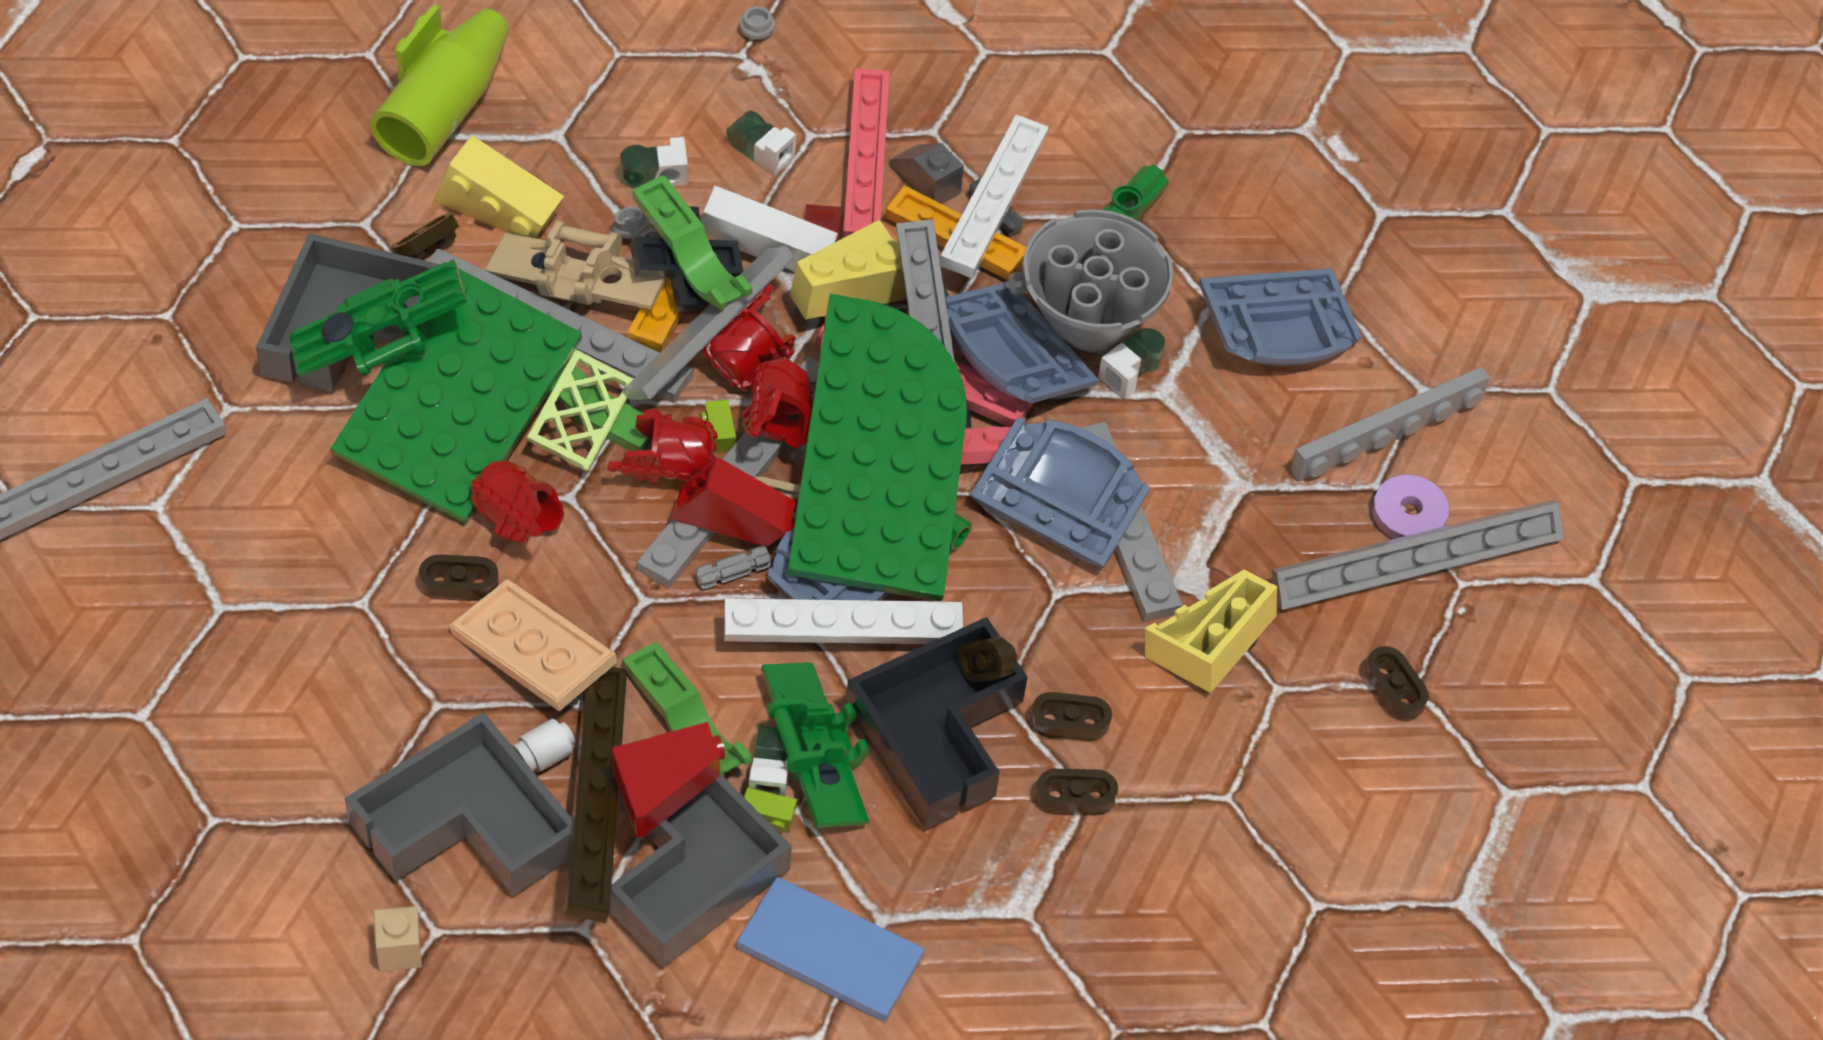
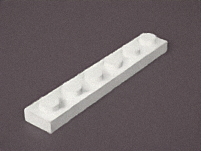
M1015 115L940 255L941 267L973 278L1047 137L1048 126Z
M725 598L724 641L928 644L963 628L962 602Z

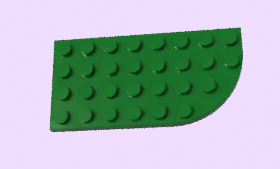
M833 293L829 295L787 575L942 602L945 592L966 428V393L959 370L952 356L940 340L911 316L882 303Z

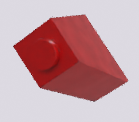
M716 457L681 486L670 518L678 522L768 547L778 538H783L787 531H791L795 522L792 513L796 501L723 459Z
M708 721L612 748V770L636 838L646 836L720 777V760L726 758L725 749L719 735L713 736Z

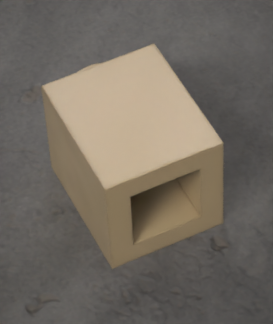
M417 906L374 910L375 942L379 971L422 968L421 931Z

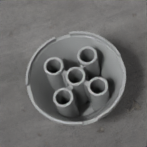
M1089 209L1075 211L1074 216L1059 221L1053 218L1041 226L1032 236L1026 247L1023 260V275L1032 298L1053 330L1068 346L1076 350L1103 355L1108 353L1112 346L1156 314L1163 306L1171 290L1173 266L1170 255L1166 254L1158 243V236L1147 226L1120 213Z

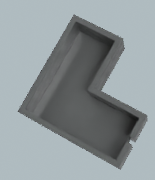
M309 233L256 346L260 374L292 383L295 377H298L301 385L333 392L348 357L300 377L297 374L288 334L336 312L337 306L343 304L345 299L391 278L394 280L399 279L402 282L440 264ZM412 296L407 299L405 304L408 308L418 302L419 296ZM396 324L393 326L389 325L373 333L375 339L393 342L404 335Z
M484 712L345 797L349 824L369 849L373 847L375 857L394 881H397L464 837L512 896L569 860L571 816Z
M720 774L718 779L647 834L659 849L612 884L610 912L664 968L770 886L777 876L781 877L788 872L791 864L792 846ZM619 790L620 808L628 815Z

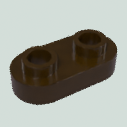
M452 212L446 213L399 240L390 249L395 254L421 259L427 255L425 251L427 247L434 243L440 246L455 238L456 233L454 230L459 227V224Z
M433 555L426 558L419 567L420 585L425 592L433 596L484 598L499 584L498 568L492 560L486 557ZM439 577L445 578L444 581H435L434 579ZM475 580H484L481 583H474Z
M999 636L961 645L958 651V662L965 678L972 683L996 680L1011 675L1015 669L1017 654L1013 645Z
M1388 646L1374 649L1367 660L1365 672L1388 708L1401 718L1411 719L1421 715L1426 707L1429 693L1415 670L1399 650ZM1379 669H1386L1390 674H1384ZM1401 699H1407L1412 704L1405 703Z
M1046 692L1034 700L1031 720L1035 728L1045 734L1096 739L1108 732L1112 720V710L1106 701L1098 697ZM1054 715L1057 719H1048L1045 716ZM1092 719L1096 721V724L1086 723L1084 720Z
M1049 769L1041 774L1036 787L1038 803L1046 810L1052 812H1106L1115 804L1118 793L1116 779L1110 773L1097 769ZM1057 791L1061 793L1062 796L1055 797L1050 795V792ZM1097 792L1100 793L1103 797L1094 798L1090 795V793Z

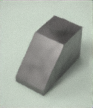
M942 143L917 144L889 160V165L915 191L941 204L961 194L964 165Z

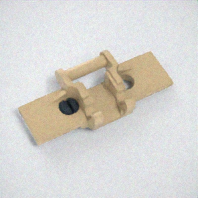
M556 221L547 236L548 241L504 233L485 270L498 277L534 284L537 286L540 295L586 305L592 302L601 303L603 299L652 310L667 279L660 277H635L633 259L617 256L622 244L621 234L612 232L610 235L573 228L567 226L566 222ZM568 241L596 248L592 249L587 260L583 261L567 256L565 243L563 242ZM608 275L622 277L618 282L612 284L602 281Z

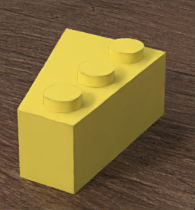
M471 135L449 164L433 201L507 233L537 239L555 215L564 196Z
M880 220L796 263L790 296L805 320L826 316L830 293L882 304L904 300L905 289L899 247Z
M1245 569L1205 592V598L1192 606L1187 607L1183 605L1175 610V616L1159 625L1154 622L1146 627L1145 658L1211 693L1276 617L1277 586Z

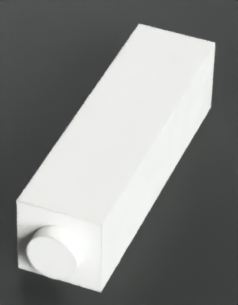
M714 186L701 218L707 238L712 240L738 241L740 251L759 257L767 248L788 246L794 257L785 268L794 272L798 261L835 243L838 235L836 232L718 186Z

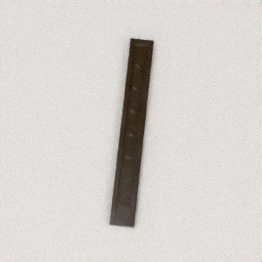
M613 666L583 691L564 915L601 923H606L610 914L619 791L612 770V748L622 745L627 670Z

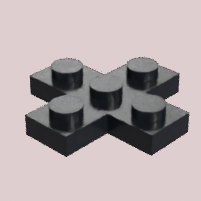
M689 206L700 220L699 208ZM636 236L633 238L630 247L635 277L670 278L676 311L702 312L711 304L701 298L690 286L682 274L671 248L663 238ZM709 240L712 250L726 271L733 277L739 276L743 272L738 241Z

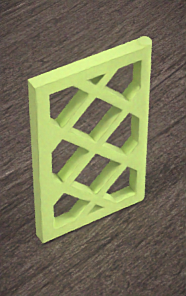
M575 349L526 440L582 468L584 471H588L628 398L622 391L618 398L610 399L604 382L614 380L626 387L634 378ZM577 362L589 367L593 377L574 381L572 371ZM596 384L602 401L584 405L578 388ZM570 390L576 407L557 411L555 402L560 393ZM606 409L609 417L603 428L594 430L587 413ZM580 415L586 432L567 436L561 419ZM553 421L560 438L548 440L538 435L544 423ZM589 439L592 448L587 458L585 459L575 454L571 443Z

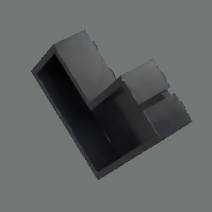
M987 617L853 677L847 682L846 704H853L856 712L855 721L925 830L957 815L959 805L966 811L996 796L1000 771L970 727L1024 702L1028 676L1018 662H1016L1014 672L1011 675L996 680L976 683L968 681L960 669L958 651L961 645L980 639L1000 636Z

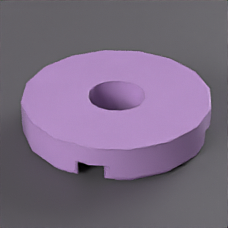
M1400 475L1389 478L1379 486L1373 500L1372 516L1381 531L1388 537L1396 539L1444 527L1449 517V502L1443 491L1432 481L1415 475ZM1412 505L1420 513L1416 515L1407 514L1402 510L1401 506Z

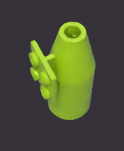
M433 4L425 15H421L417 19L414 29L410 34L399 41L395 50V57L398 63L397 79L399 83L370 119V129L374 138L388 154L411 166H425L434 158L488 88L509 33L508 23L499 13L491 9H482L452 30L447 31L442 29L440 6Z

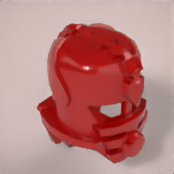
M767 284L764 290L759 292L703 347L707 361L712 364L721 376L730 382L731 386L740 388V390H748L752 387V379L758 364L773 359H789L795 354L794 342L796 337L791 334L785 335L781 339L771 324L759 313L764 304L771 298L769 294L774 290L771 284Z
M785 358L773 359L757 365L752 379L753 398L751 404L741 414L744 420L742 425H744L745 433L748 437L756 438L758 435L769 439L785 441L795 449L807 443L813 403L812 394L814 392L811 387L810 378L804 369ZM800 413V418L796 420L786 417Z
M647 409L643 412V415L636 416L635 428L642 435L652 439L651 450L626 451L621 461H609L607 463V470L611 472L619 471L624 476L636 477L638 481L648 480L654 485L657 484L660 477L688 481L716 458L714 452L717 449L715 440L718 438V434L714 430L712 423L708 420L703 421L702 418L684 417L683 422H678L672 419V414L662 415L657 409Z
M507 460L494 461L483 468L480 475L472 479L471 490L473 493L471 499L475 509L488 521L496 525L494 533L505 540L526 543L530 536L539 537L542 532L557 530L564 518V505L559 501L556 490L547 482L533 478L521 465Z

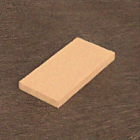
M509 579L503 581L449 625L451 634L558 711L562 710L617 663L616 654Z

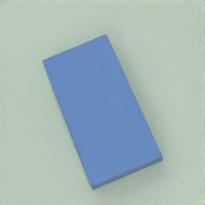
M778 876L737 941V949L884 1022L889 1018L925 953V948Z

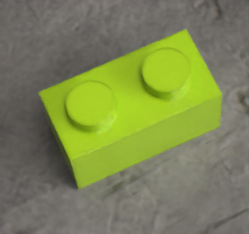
M729 400L705 402V412H701V418L703 421L708 420L711 422L718 434V438L715 440L717 449L714 454L729 452L736 444V433Z
M747 787L744 798L779 833L785 832L790 834L796 814L797 799Z

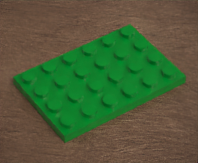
M458 268L467 303L420 324L424 331L427 348L420 351L415 348L386 361L330 449L333 455L466 525L476 510L471 499L473 493L471 490L472 479L480 475L483 468L494 461L507 460L582 340V332Z

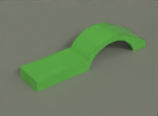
M665 175L632 190L634 202L671 248L682 274L701 298L721 310L727 307V303L742 295L747 297L753 294V288L742 274L733 277L719 262L706 236L704 225Z
M575 366L572 371L574 381L588 378ZM564 369L562 370V372L560 373L559 377L557 378V380L555 381L554 385L552 386L551 390L549 391L550 393H552V391H553L554 387L556 386V384H557L559 378L561 377V375H562ZM595 385L578 388L584 405L602 401L598 388ZM570 390L560 393L558 400L567 409L576 407ZM624 403L606 439L629 451L645 450L652 442L651 438L642 435L635 428L636 416L643 415V412ZM606 409L587 413L594 430L603 428L609 417ZM580 415L572 416L576 423L584 427Z
M657 641L622 659L623 668L627 670L630 678L665 719L670 732L708 721L713 736L719 735L725 749L726 758L720 760V774L723 777L725 772L738 765H746L752 762L751 754L740 741L732 745L718 732L707 714L698 690Z

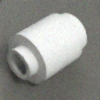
M550 719L518 737V743L512 746L532 771L539 773L571 755L573 752L571 745L575 743V738L565 722L559 724L555 719Z

